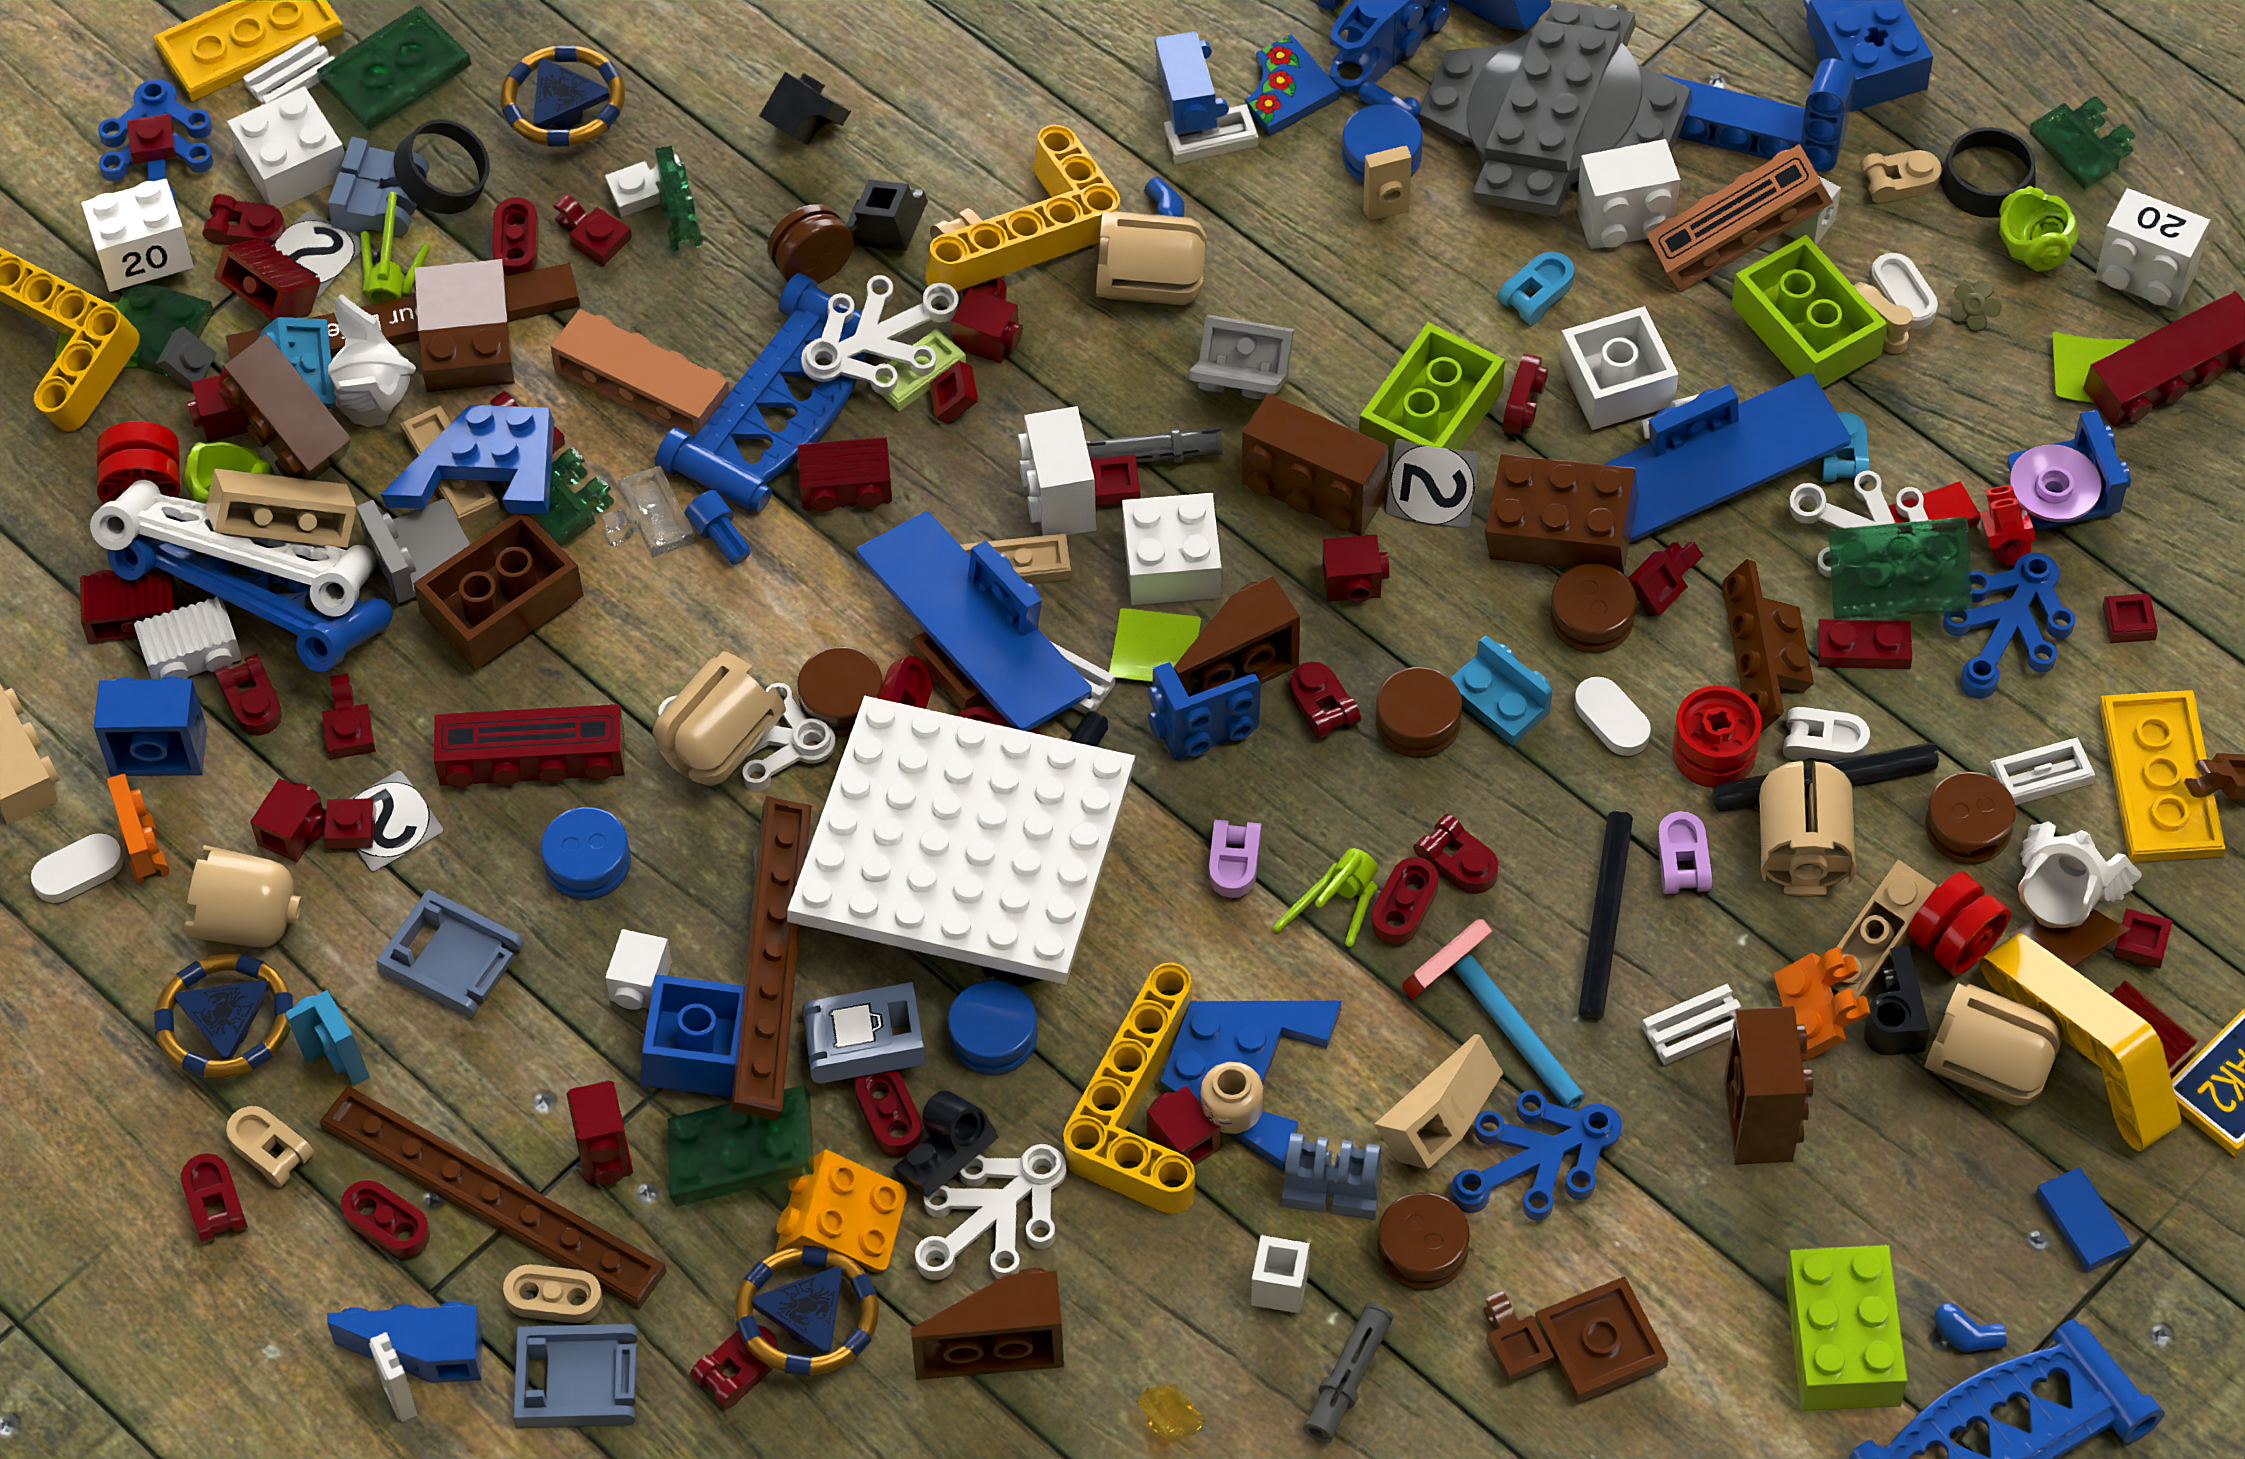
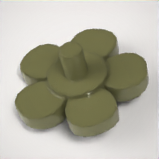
M1980 280L1975 284L1973 292L1969 284H1959L1954 290V296L1963 303H1956L1951 307L1950 314L1952 318L1957 322H1963L1968 318L1970 329L1975 331L1985 329L1987 318L1984 314L1996 317L2000 314L2002 308L1999 300L1989 298L1993 294V285L1988 281Z

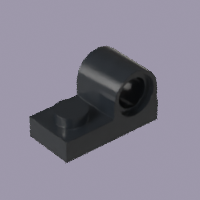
M1909 946L1890 948L1887 965L1880 969L1883 994L1878 995L1870 1004L1871 1014L1867 1016L1864 1039L1874 1052L1881 1055L1925 1052L1930 1026ZM1891 1021L1898 1026L1887 1027L1883 1025L1881 1022Z
M948 1090L939 1091L927 1101L923 1110L922 1120L929 1137L920 1145L914 1147L893 1169L900 1182L929 1198L999 1137L981 1108Z

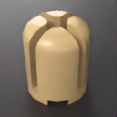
M1112 211V213L1103 212L1096 297L1185 305L1195 300L1203 288L1207 236L1199 222L1188 217Z
M722 651L717 658L715 656L710 658L660 714L652 731L657 747L672 768L683 776L691 778L692 781L708 786L725 782L777 724L780 717L786 711L784 701L777 690L772 687L766 692L756 680L747 674L752 666L736 655Z
M1803 761L1786 763L1770 771L1760 787L1762 877L1764 881L1766 876H1768L1772 881L1784 885V894L1802 897L1826 895V886L1838 883L1847 876L1849 883H1851L1856 874L1852 786L1845 773L1828 763L1813 762V783L1810 784L1808 797L1809 832H1806Z
M1959 982L1946 1009V1014L1936 1039L1933 1041L1924 1068L1932 1070L1936 1075L2010 1105L2021 1106L2029 1104L2041 1095L2062 1043L2059 1026L2051 1016L1974 985H1965Z

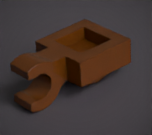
M2216 753L2212 760H2199L2195 766L2202 776L2195 779L2186 778L2184 781L2191 795L2196 798L2209 796L2221 789L2228 799L2245 800V754Z
M1504 1291L1485 1298L1488 1306L1483 1311L1494 1331L1487 1333L1486 1342L1508 1383L1553 1364L1554 1355L1532 1315L1518 1320Z

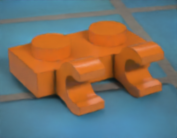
M125 773L107 778L119 818L118 827L123 843L127 846L131 857L130 866L135 881L138 884L144 883V876L156 873L155 869L160 870L162 876L168 875L169 867L165 854L158 849L155 839L158 831L154 818L146 810L140 788L130 790Z
M1838 947L1826 951L1821 957L1810 953L1773 973L1783 1007L1794 1006L1797 1025H1805L1807 1052L1802 1054V1059L1806 1061L1846 1041L1843 1027L1860 1021L1871 1014L1866 996L1862 995L1855 999L1853 990L1850 988L1833 996L1831 986L1852 978L1859 972L1854 955L1850 954L1843 958L1841 949Z

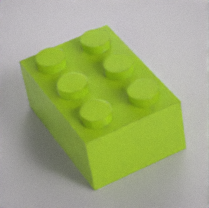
M1807 234L1735 274L1731 306L1795 378L1811 373L1822 389L1882 355L1887 322Z
M1427 322L1360 414L1359 433L1389 445L1388 461L1391 463L1396 439L1427 446L1461 450L1503 391L1505 359Z
M1889 1245L1790 1250L1785 1272V1283L1801 1411L1901 1406L1907 1384V1374Z

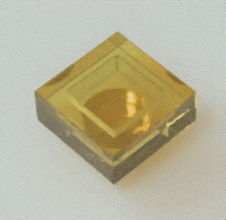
M1177 1384L1147 1388L1136 1401L1147 1415L1149 1425L1165 1439L1194 1435L1205 1422Z

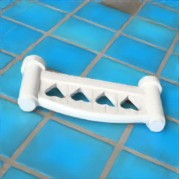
M148 480L134 482L116 501H110L102 505L94 513L90 522L93 538L106 549H123L139 533L311 585L310 598L313 605L318 611L328 616H341L352 608L359 597V589L374 572L377 565L373 551L363 545H355L348 550H344L336 546L231 534L223 535L210 531L209 528H212L206 512L207 504L162 495L158 486ZM165 515H168L169 517H176L181 520H186V522L176 521L167 518ZM252 541L260 542V543H262V544H264V545L271 546V547H275V548L262 547V546H259V545L254 544ZM296 554L303 555L307 558L319 561L305 560L297 557Z

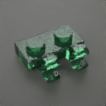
M2098 96L2088 99L2075 110H2072L2066 103H2063L2032 122L2029 134L2084 190L2119 168L2120 160L2133 152V147L2128 142L2132 141L2136 136L2125 124L2119 125L2101 139L2093 132L2106 123V120L2100 114L2108 110V106Z
M672 146L656 148L658 175L662 189L659 199L663 215L669 218L667 234L670 247L673 251H679L678 243L691 240V238L694 239L695 246L700 247L703 243L700 226L696 222L697 217L692 192L687 188L689 183L684 161L676 163Z
M574 448L566 450L552 462L549 515L529 514L560 547H563L596 523L593 513L603 512L614 503V499L608 494L611 488L601 476L590 480L575 494L566 485L576 484L588 475L587 470L581 465L584 462V458ZM512 481L504 482L507 490Z

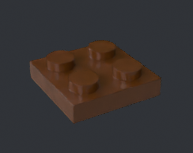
M1625 1276L1535 1312V1321L1577 1403L1668 1366L1669 1358Z

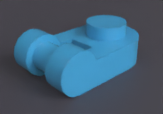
M1559 252L1542 253L1500 288L1497 300L1508 308L1515 307L1520 311V318L1529 325H1534L1543 317L1546 310L1572 287L1574 280L1573 262L1566 255ZM1530 287L1537 292L1531 298L1524 293Z
M1837 412V415L1851 436V444L1821 458L1822 482H1836L1837 478H1853L1854 483L1856 476L1860 472L1869 471L1867 428L1859 416L1849 412ZM1837 458L1852 459V461L1837 460Z

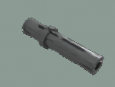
M1220 426L1181 431L1180 427H1172L1171 432L1087 440L1090 462L1091 459L1135 454L1136 463L1173 459L1174 463H1181L1183 458L1223 455Z
M1367 1303L1365 1305L1363 1314L1346 1343L1330 1377L1322 1380L1318 1388L1320 1397L1303 1427L1305 1433L1311 1438L1322 1443H1331L1346 1410L1353 1408L1358 1400L1356 1390L1372 1362L1388 1326L1391 1325L1394 1319L1392 1313L1383 1306L1375 1303ZM1366 1339L1367 1342L1355 1364H1352L1361 1343ZM1345 1381L1346 1383L1343 1386L1335 1405L1331 1407L1330 1404L1332 1403L1341 1383Z

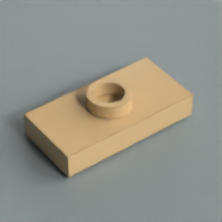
M1407 146L1365 156L1363 211L1368 221L1409 211L1412 157Z

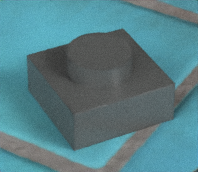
M183 326L173 332L156 365L190 391L193 389L191 382L203 379L217 353Z

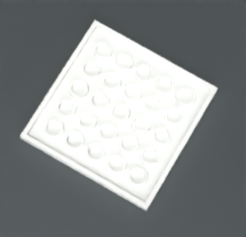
M864 696L788 907V922L1066 985L1132 777L1135 755Z

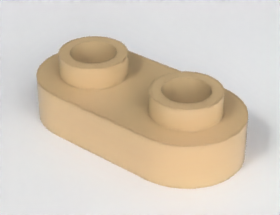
M530 1264L522 1265L507 1275L503 1285V1292L509 1309L514 1314L526 1318L584 1323L599 1313L603 1303L598 1280L592 1274L581 1270ZM528 1291H536L538 1293V1295L531 1300H525L522 1298V1296ZM575 1297L586 1298L582 1305L575 1306L570 1304L571 1300Z

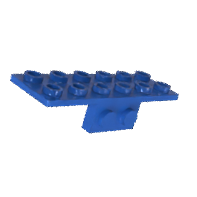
M1807 373L1739 404L1738 396L1732 386L1727 384L1718 389H1708L1700 393L1694 400L1678 407L1665 408L1657 413L1655 417L1649 419V444L1602 465L1636 469L1639 497L1630 539L1631 543L1845 448L1851 444V436L1813 374Z
M925 511L857 548L856 557L1014 729L1027 732L1091 696L1092 686L1038 629L1042 599L1037 589L1031 583H1026L1013 569L1009 559L1004 554L998 553L986 540L972 547L971 555H969L932 514Z

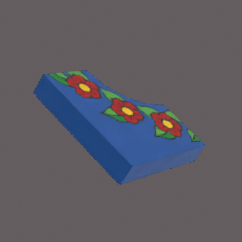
M1292 34L1256 52V63L1263 74V78L1257 90L1245 98V105L1247 104L1250 115L1269 136L1340 98V88Z

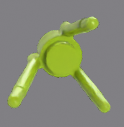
M390 192L388 195L381 258L375 268H373L369 233L368 231L361 232L364 271L362 293L373 304L401 299V297H410L412 284L415 280V268L422 266L430 249V246L426 243L421 246L405 278L401 272V267L394 262H390L397 200L395 192Z
M1356 848L1348 849L1339 862L1333 863L1327 873L1273 925L1272 930L1275 933L1280 932L1316 898V907L1322 908L1336 892L1346 898H1353L1358 894L1360 897L1345 940L1346 946L1352 947L1360 930L1369 901L1378 889L1377 885L1372 881L1378 871L1377 863L1362 850Z

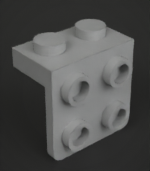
M1207 315L1205 317L1200 358L1190 369L1188 379L1198 382V388L1206 391L1224 392L1226 386L1242 389L1243 396L1254 399H1264L1268 393L1276 394L1287 382L1295 329Z

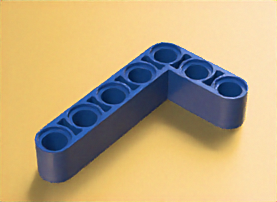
M1825 59L1819 63L1805 108L1660 74L1691 88L1692 103L1678 138L1772 160L1779 152L1790 150L1800 144L1816 171L1826 172L1835 167L1847 132L1856 77L1854 69L1848 63L1839 59Z

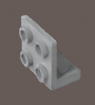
M446 499L438 500L427 505L425 509H417L395 519H392L389 513L381 515L374 500L356 506L363 536L369 548L375 554L377 563L398 604L416 596L414 582L470 545Z

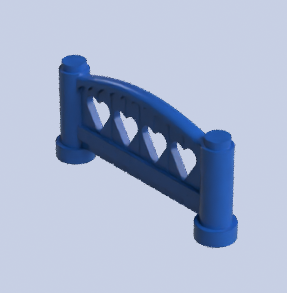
M802 273L795 274L784 288L778 305L779 311L789 316V319L695 437L678 427L673 428L665 436L658 448L655 465L671 475L679 472L710 490H716L721 496L748 511L754 509L757 512H761L768 504L772 495V489L766 486V484L798 460L797 444L816 443L841 412L858 380L840 375L834 380L821 382L818 387L812 388L809 399L798 401L793 398L783 377H809L802 368V352L809 343L822 337L828 319V302L832 296L818 289L815 280ZM842 304L836 305L833 308L838 313H845L849 310L847 306ZM854 308V316L848 323L843 325L839 342L856 334L863 312ZM862 352L852 357V359L865 362L866 356L870 353ZM758 408H792L797 414L794 418L786 420L787 427L785 430L773 432L768 428ZM733 439H767L772 443V446L768 450L762 451V459L758 463L750 464L744 461Z
M167 517L176 521L186 522V520H181L176 517ZM139 533L127 547L120 550L108 549V561L111 568L118 576L125 580L139 579L151 572L154 566L299 635L296 642L298 656L306 667L316 672H325L339 664L346 652L385 630L393 618V611L389 603L383 599L375 598L368 599L365 602L357 600L352 608L341 616H328L321 612H311L305 609V602L311 601V585L218 557L199 558L192 554V549ZM241 565L250 572L261 575L236 576L229 572L230 566ZM279 583L284 585L286 589L298 593L274 594L267 590V584Z
M2072 1319L2061 1325L2054 1332L2052 1338L2056 1342V1346L2007 1360L1966 1379L1922 1410L1901 1430L1889 1445L1883 1447L1882 1445H1877L1873 1440L1865 1441L1852 1451L1849 1459H1910L1914 1455H1925V1450L1931 1445L1942 1446L1947 1452L1948 1459H2057L2110 1426L2125 1443H2133L2146 1436L2161 1422L2164 1417V1410L2151 1395L2141 1394L2084 1324H2079L2077 1320ZM2051 1373H2063L2069 1379L2071 1409L2036 1396L2031 1391V1386L2037 1382L2046 1383L2047 1377ZM2019 1396L2024 1398L2029 1405L2031 1433L1995 1420L1991 1416L1990 1411L1997 1406L2006 1407L2007 1401L2011 1397ZM1978 1420L1983 1422L1988 1428L1990 1458L1955 1445L1950 1440V1434L1958 1430L1965 1431L1967 1424L1971 1421Z

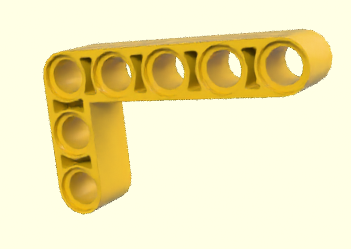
M1061 125L1046 126L1038 134L1033 171L1052 198L934 238L929 249L925 273L926 283L928 286L935 283H946L956 291L1100 243L1103 212H1118L1120 204L1118 192L1070 129Z
M0 248V301L71 337L66 347L38 385L34 393V402L36 407L57 428L66 432L74 431L88 420L135 352L139 344V333L113 305Z
M2022 933L2016 934L1979 959L1981 972L1995 991L2008 1000L2051 1016L2059 1026L2061 1039L2101 1067L2117 1128L2125 1141L2133 1149L2143 1151L2180 1126L2181 1116L2161 1040L2152 1026L2143 1018Z
M1172 962L1163 963L1155 967L1150 973L1065 1126L1063 1139L1066 1165L1074 1174L1164 1213L1178 1214L1188 1210L1194 1202L1195 1171L1193 1164L1180 1153L1126 1131L1130 1120L1178 1035L1190 1001H1192L1189 972L1180 964ZM1165 990H1175L1179 993L1173 996L1163 995L1161 992ZM1151 1027L1159 1031L1153 1034H1146L1140 1030ZM1128 1065L1138 1068L1133 1072L1119 1070V1068ZM1102 1104H1112L1117 1108L1111 1111H1103L1097 1107ZM1085 1142L1095 1145L1090 1150H1081L1076 1146ZM1125 1161H1133L1140 1164L1132 1169L1119 1166ZM1168 1180H1179L1184 1184L1171 1188L1163 1183Z

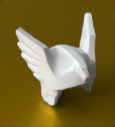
M340 295L335 301L336 311L334 314L338 321L339 330L346 338L345 346L328 365V374L335 389L333 392L336 401L335 406L355 424H361L365 427L383 425L388 421L389 413L393 410V407L400 402L408 389L410 375L414 374L416 366L401 356L386 340L380 331L375 317L362 310L344 295Z
M2048 821L2042 824L2031 825L2028 829L2027 839L2023 841V851L2020 856L2022 857V865L2027 869L2025 876L2018 886L2019 898L2028 911L2045 927L2052 929L2079 926L2087 919L2090 911L2093 910L2098 901L2114 902L2115 900H2123L2124 894L2133 890L2132 885L2140 880L2142 874L2124 854L2117 853L2106 862L2095 848L2090 834L2080 830L2069 836L2053 837L2056 826Z

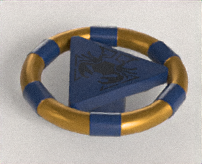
M556 45L528 55L513 67L505 77L501 89L500 103L505 119L511 128L522 137L548 147H570L590 141L611 127L622 111L625 100V86L623 77L613 62L600 53L577 45ZM580 62L587 64L599 71L609 89L556 63ZM538 68L533 125L526 120L517 106L516 94L518 88L531 72ZM608 100V103L596 118L582 127L572 130L543 129L552 124L561 128L575 126L581 121L584 110Z
M245 954L209 956L193 962L176 973L166 985L158 999L154 1012L155 1036L164 1053L172 1062L185 1071L209 1078L238 1076L255 1070L273 1058L282 1047L291 1030L285 1013L293 1008V995L283 977L265 961ZM222 971H236L261 980L185 991L207 975ZM270 989L274 997L275 1022L270 1033L263 1042L242 1056L233 1058L239 1045L247 1038L248 1029ZM176 1003L222 1060H211L188 1052L181 1046L174 1032L173 1010Z
M815 1246L791 1247L767 1256L758 1262L744 1277L736 1296L734 1309L735 1325L744 1345L761 1362L786 1374L819 1375L835 1371L856 1359L871 1342L879 1319L878 1295L868 1274L847 1256ZM802 1264L830 1268L756 1296V1293L774 1273L786 1267ZM842 1276H844L850 1282L861 1305V1316L858 1327L840 1348L831 1352ZM753 1308L786 1330L793 1340L808 1345L820 1353L821 1356L785 1354L772 1347L762 1337L753 1317Z

